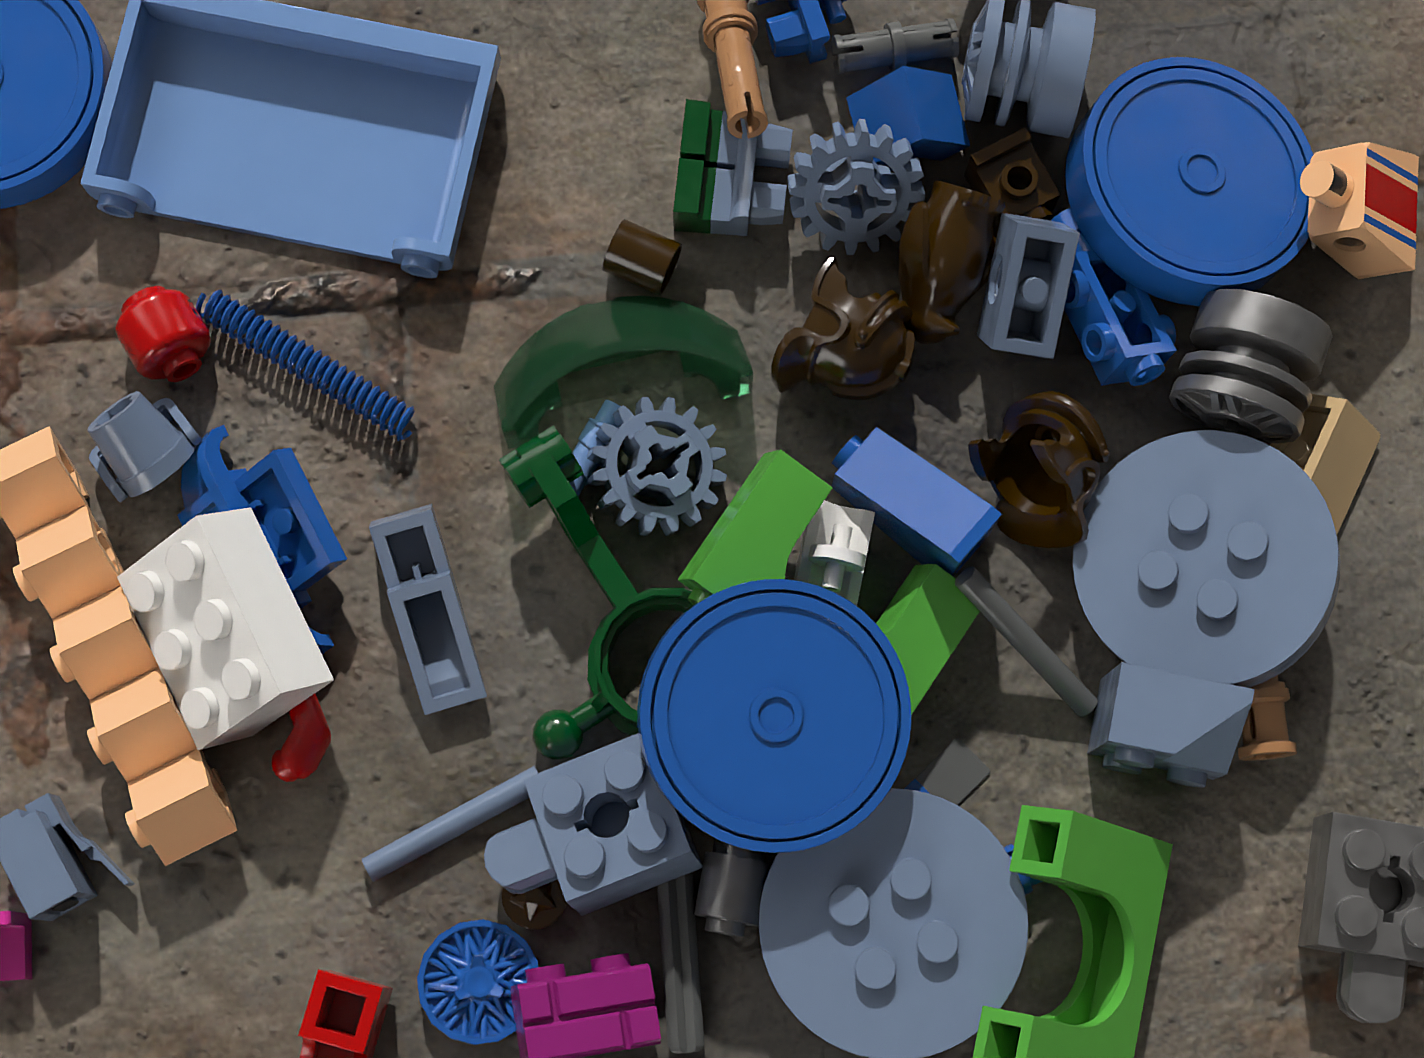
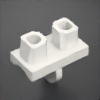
M824 500L803 532L794 580L817 585L835 592L857 606L875 512L843 507Z

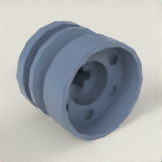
M986 0L983 9L973 23L961 82L963 84L965 101L964 119L980 122L987 95L997 97L994 125L1005 126L1015 101L1027 102V131L1069 138L1077 117L1094 37L1096 9L1054 2L1048 11L1043 28L1031 27V0H1018L1012 23L1002 21L1005 0Z

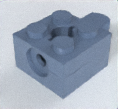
M639 733L523 779L536 818L496 833L488 840L484 853L485 868L491 878L510 893L523 894L558 880L565 901L581 916L703 868L686 819L669 803L650 774L640 745Z

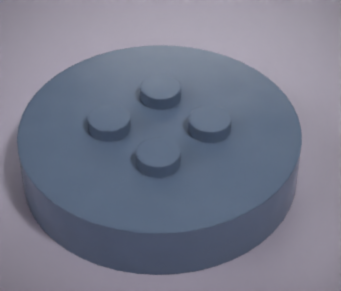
M1216 430L1190 431L1163 437L1139 448L1120 461L1096 487L1088 506L1083 511L1089 529L1087 540L1074 545L1073 571L1078 598L1095 632L1122 662L1250 688L1277 676L1302 657L1317 640L1331 615L1340 581L1339 544L1331 513L1317 486L1306 472L1285 454L1262 441L1233 432Z
M895 788L890 789L882 802L866 819L842 836L809 849L778 852L763 887L759 911V934L763 959L778 994L790 1011L810 1031L826 1042L859 1056L868 1058H922L946 1051L962 1043L978 1032L982 1006L998 1009L1003 1006L1019 977L1025 958L1028 941L1027 904L1019 875L1009 871L1011 859L1008 853L984 824L958 805L929 793Z

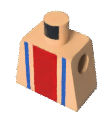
M1371 142L1357 143L1316 152L1300 177V188L1305 195L1309 196L1307 232L1310 240L1357 279L1415 270L1419 157L1412 153Z

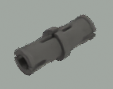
M948 18L944 21L904 27L901 26L899 21L886 23L883 30L843 36L832 35L831 54L832 56L838 55V60L833 61L835 72L837 75L845 74V72L888 66L890 71H895L911 62L945 57L956 58L959 55V37L951 38V33L958 31L955 20Z

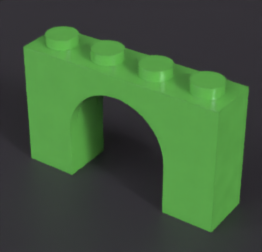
M781 449L764 453L678 578V581L692 590L687 599L695 605L710 595L731 586L764 579H785L788 558L795 543L832 490V487ZM937 564L915 565L876 622L890 641L903 667L909 687L911 715L980 612L955 586L956 578Z
M1022 805L1009 871L1058 886L1071 898L1077 909L1082 926L1083 949L1081 964L1069 994L1050 1013L1037 1017L982 1006L972 1058H1134L1173 844L1075 811Z

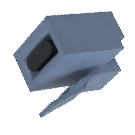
M47 793L25 805L27 811L16 809L0 818V862L29 919L53 921L98 896L64 830H66L81 851L86 853L90 860L102 862L124 885L132 886L135 884L93 840L82 835L74 825L60 796Z

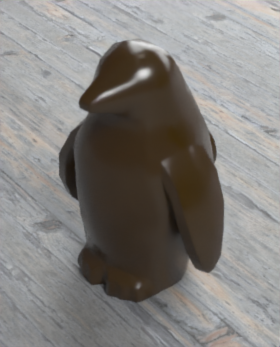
M934 181L931 198L928 203L917 202L911 208L900 239L899 280L902 300L907 303L913 312L911 319L906 325V329L913 331L915 341L921 344H933L945 340L946 337L960 333V328L955 323V316L965 303L988 281L998 233V227L995 226L996 216L1004 211L1005 201L953 184Z

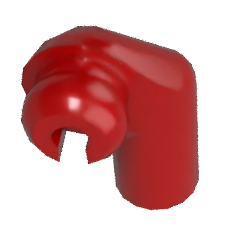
M316 693L288 711L294 727L281 750L275 751L271 759L274 774L284 782L305 779L314 773L331 743V731Z

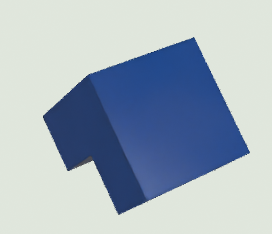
M902 66L846 97L854 130L859 119L866 120L868 132L873 135L876 134L880 127L886 124L891 128L894 139L893 143L903 138L910 142L913 153L911 158L918 157L942 161L970 146L951 74ZM873 157L877 165L888 166L885 162Z

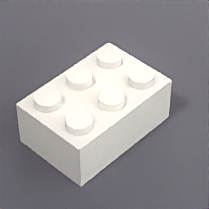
M251 507L195 516L117 576L198 750L255 735L334 680Z

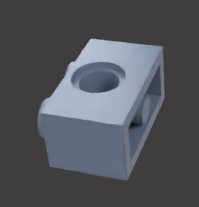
M1001 213L977 336L991 349L1054 358L1080 235L1079 232L1061 222Z

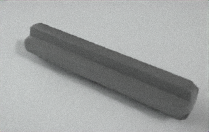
M690 872L657 886L667 1043L670 1052L676 1054L698 1052L704 1047L696 916L694 915L693 873Z

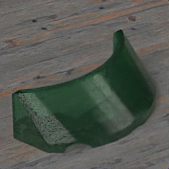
M615 297L613 300L585 304L562 314L534 333L515 352L494 385L501 427L508 449L519 447L540 434L539 425L545 413L549 409L552 411L563 406L557 380L571 372L662 351H678L684 377H697V375L707 378L715 385L720 399L752 393L753 370L738 330L701 308L663 297Z

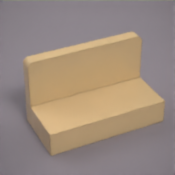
M1312 394L1313 398L1310 407L1302 413L1305 423L1301 435L1294 442L1271 443L1270 446L1292 459L1314 482L1328 506L1336 534H1338L1379 443L1380 433L1347 399Z

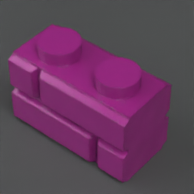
M629 953L590 959L591 973L566 976L564 964L525 970L527 983L510 986L520 1058H581L661 1044L660 1026L654 1002L655 994L649 964L631 966Z

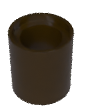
M624 219L610 242L602 270L660 296L674 273L681 254L682 244Z

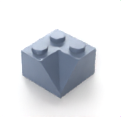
M1121 662L1100 679L1097 695L1098 703L1095 707L1087 754L1104 757L1102 767L1109 770L1141 774L1142 768H1158L1168 770L1166 780L1169 782L1204 788L1207 779L1214 780L1228 773L1252 705L1254 689Z

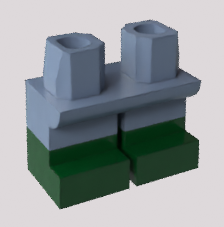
M686 99L673 207L674 231L747 236L749 224H783L787 185L753 182L755 165L789 169L793 129L768 124L763 133L748 139L745 120L740 118L743 134L742 139L736 138L728 131L726 111L711 109V102Z

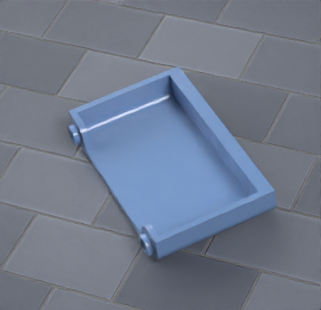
M129 0L80 184L91 197L98 200L97 208L116 217L133 218L135 212L398 263L401 264V269L409 274L424 278H436L438 271L450 270L453 267L501 61L499 47L497 45L266 0Z

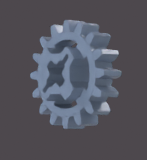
M865 119L858 120L853 133H845L844 128L839 122L832 123L833 138L825 141L821 136L814 133L810 136L812 155L796 152L794 155L795 168L798 173L787 176L789 194L793 195L789 199L793 218H801L802 231L806 237L815 235L820 231L822 248L827 251L839 240L844 241L847 255H854L858 242L865 241L873 253L879 251L878 237L886 234L895 241L900 240L901 233L898 223L900 220L907 221L911 208L914 206L913 203L925 200L922 181H919V179L924 177L919 158H911L913 153L910 142L906 138L893 143L894 139L891 128L886 124L880 127L876 134L873 135L869 134ZM873 157L885 162L888 166L877 165ZM889 167H891V169H892L895 173H890ZM825 210L834 211L839 217H836Z
M642 397L636 403L635 416L624 405L618 408L613 413L617 427L603 423L595 433L606 446L592 447L587 454V459L601 464V469L587 478L589 485H604L607 493L597 503L599 508L602 509L615 504L620 509L615 524L621 527L632 517L639 520V535L642 536L652 532L656 522L660 523L665 536L674 534L678 531V517L689 527L701 520L697 506L709 510L719 500L708 488L720 486L727 478V474L713 469V463L726 455L725 448H710L707 442L717 430L712 424L699 430L693 424L697 418L698 409L693 406L682 416L675 413V399L672 397H667L658 410H654L649 397ZM654 427L667 429L679 437L674 438L660 435ZM621 443H623L625 446L622 450L628 459L625 474L619 477L617 456ZM671 454L676 455L667 464L668 468L663 473L659 472L653 476L649 474L641 480L637 478L646 469V465L650 461H655L659 458L665 459ZM692 456L696 465L694 485L687 477L689 458ZM638 494L656 498L661 507L642 503L634 498V496Z

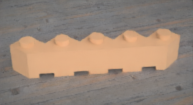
M48 426L0 449V519L3 518L16 539L20 561L19 565L13 567V573L27 600L32 602L39 598L53 620L57 645L50 648V654L59 674L66 683L76 679L90 700L95 727L88 729L87 735L93 750L102 764L106 765L113 761L128 784L133 809L125 813V818L133 837L141 848L151 844L164 865L167 866L236 832V823L228 794L216 769L209 767L203 751L197 749L119 583L117 576L123 573L124 570L106 531L99 527L85 500L89 498L86 488L54 432Z

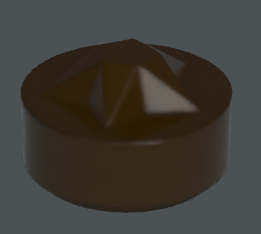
M558 880L523 894L510 893L504 887L502 889V904L506 914L514 923L527 929L540 930L552 926L563 916L568 903L565 901Z

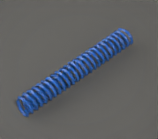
M222 289L215 291L211 295L205 306L204 313H201V307L206 295L204 293L200 294L196 303V310L201 318H204L206 324L212 323L215 329L221 328L223 334L229 333L231 339L237 338L238 343L246 344L247 349L254 348L256 354L262 353L263 358L271 359L272 364L279 363L280 369H287L289 374H296L298 380L304 379L305 384H312L314 390L321 389L323 395L329 394L330 399H337L339 405L346 404L347 410L354 409L355 414H362L364 420L371 419L372 425L379 424L381 431L388 429V434L390 436L396 435L398 441L405 440L412 434L410 430L402 434V430L412 418L415 412L414 406L408 407L404 412L406 408L405 401L397 405V396L389 399L388 391L380 395V386L372 389V381H367L363 385V375L355 379V370L347 374V366L339 368L338 360L330 364V355L322 358V351L319 350L314 353V346L306 347L305 340L297 343V335L289 337V331L284 330L281 332L280 325L273 326L272 320L264 322L263 315L256 317L255 309L248 311L247 305L240 306L238 299L231 302L230 294L223 296ZM264 341L262 348L259 349V345ZM272 347L271 352L267 354V350ZM280 352L279 358L276 359V355ZM289 356L288 362L284 364V360ZM298 360L296 367L292 369L293 364ZM306 366L304 373L300 374L301 370ZM315 370L313 377L309 379V375ZM323 375V378H322L321 382H320L319 384H317L318 380H319V379L321 378V376ZM331 381L330 387L326 389V385ZM340 385L338 392L334 394L335 389ZM349 389L346 398L342 399V398H343V395H344V394L347 392V390ZM357 395L355 402L351 404L352 399ZM366 399L364 406L359 410L360 404ZM375 403L372 412L368 414L369 409ZM383 409L381 416L376 420L377 414ZM392 413L389 422L385 424V420ZM401 417L398 426L393 430L394 424Z

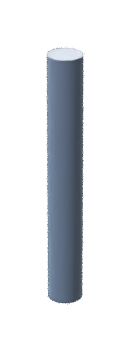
M533 766L362 858L363 865L370 878L374 882L528 799L529 795L523 779L538 774L537 769Z

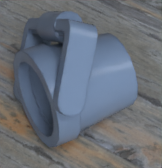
M138 391L121 398L103 411L90 424L87 430L97 445L90 452L89 460L108 489L120 503L128 498V496L135 497L141 495L166 480L190 458L195 447L203 441L170 398L160 399L152 405ZM175 419L183 431L177 430L170 421ZM109 466L111 467L117 478H115L113 473L110 471Z

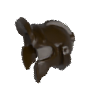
M829 257L820 268L813 283L811 302L814 306L803 327L791 329L778 344L771 365L772 382L778 391L783 393L797 383L807 379L811 385L819 383L827 387L832 395L850 400L872 399L888 392L899 381L902 383L905 381L912 366L915 338L913 331L906 329V325L913 315L912 310L904 300H899V294L893 290L887 291L883 296L875 292L864 298L853 297L849 294L846 277L839 271L837 260Z
M1046 391L1018 400L1008 408L1003 418L1002 437L999 442L996 438L970 441L968 449L971 464L975 473L982 481L991 483L999 498L996 509L1002 515L997 521V525L1006 536L1021 544L1034 547L1063 548L1074 546L1087 540L1089 529L1083 510L1088 506L1092 492L1100 477L1099 463H1106L1110 453L1105 438L1092 414L1078 401L1065 394Z

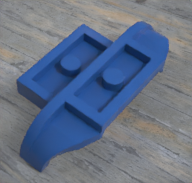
M224 425L214 428L202 438L203 441L195 447L194 452L183 465L181 491L185 509L177 516L183 526L197 515L251 507L301 609L312 601L307 589L345 562L347 557L292 448L273 450L248 471L246 468L228 471L220 453V443L229 434ZM309 627L321 654L334 646L329 634H320Z

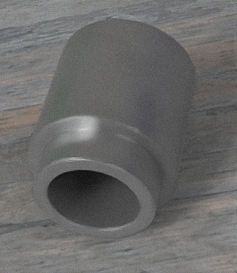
M716 838L714 839L712 852H705L694 915L707 918L706 931L744 937L746 925L759 927L760 902L770 864L764 862L765 852L739 848Z

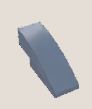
M425 505L371 521L369 530L388 588L387 595L424 715L487 697L472 638L433 505Z

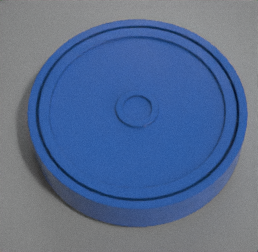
M0 0V209L23 205L53 192L68 182L86 164L112 60L104 39L79 0Z
M1189 57L1163 58L1140 64L1120 75L1109 84L1083 117L1074 132L1067 153L1065 169L1066 189L1073 216L1081 233L1098 257L1112 271L1131 285L1152 296L1174 303L1200 306L1206 294L1219 289L1257 291L1291 261L1305 245L1309 238L1307 232L1309 196L1305 195L1300 188V177L1306 166L1310 164L1313 152L1304 132L1292 114L1271 92L1252 78L1228 66L1204 59Z
M764 579L731 586L712 594L695 604L672 624L658 642L644 671L639 690L637 725L643 756L652 778L665 798L684 818L710 836L739 848L768 853L793 852L816 847L842 836L866 819L882 802L894 784L906 756L911 730V701L906 676L897 653L882 630L864 611L835 592L817 585L787 579Z

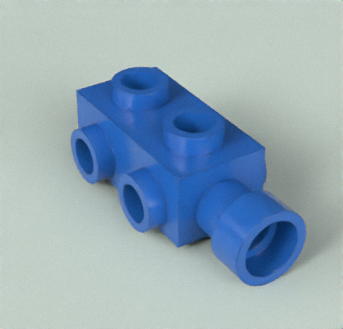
M1071 208L1062 211L1051 221L1064 223L1080 233L1064 310L1101 386L1129 382L1132 386H1138L1156 379L1164 372V364L1177 351L1174 346L1176 341L1174 323L1167 315H1158L1148 293L1122 279L1098 257L1081 233Z

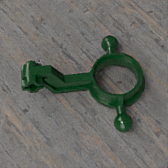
M553 425L500 458L499 462L529 508L546 499L564 533L613 607L600 621L588 648L587 680L594 697L570 712L564 709L548 711L537 719L533 727L532 740L535 748L549 759L563 760L572 756L579 749L583 741L584 732L606 718L621 733L628 736L638 733L637 710L631 708L616 693L610 678V657L619 634L636 618L656 610H672L685 613L694 605L687 599L692 591L685 588H650L637 593L599 535L578 495L572 488L570 483L584 473L572 450ZM785 574V579L793 580L789 575Z

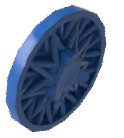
M484 919L460 922L439 934L423 955L417 976L420 1004L431 1024L451 1039L473 1045L498 1042L517 1029L514 1020L510 986L527 983L525 970L538 968V961L527 941L507 925Z

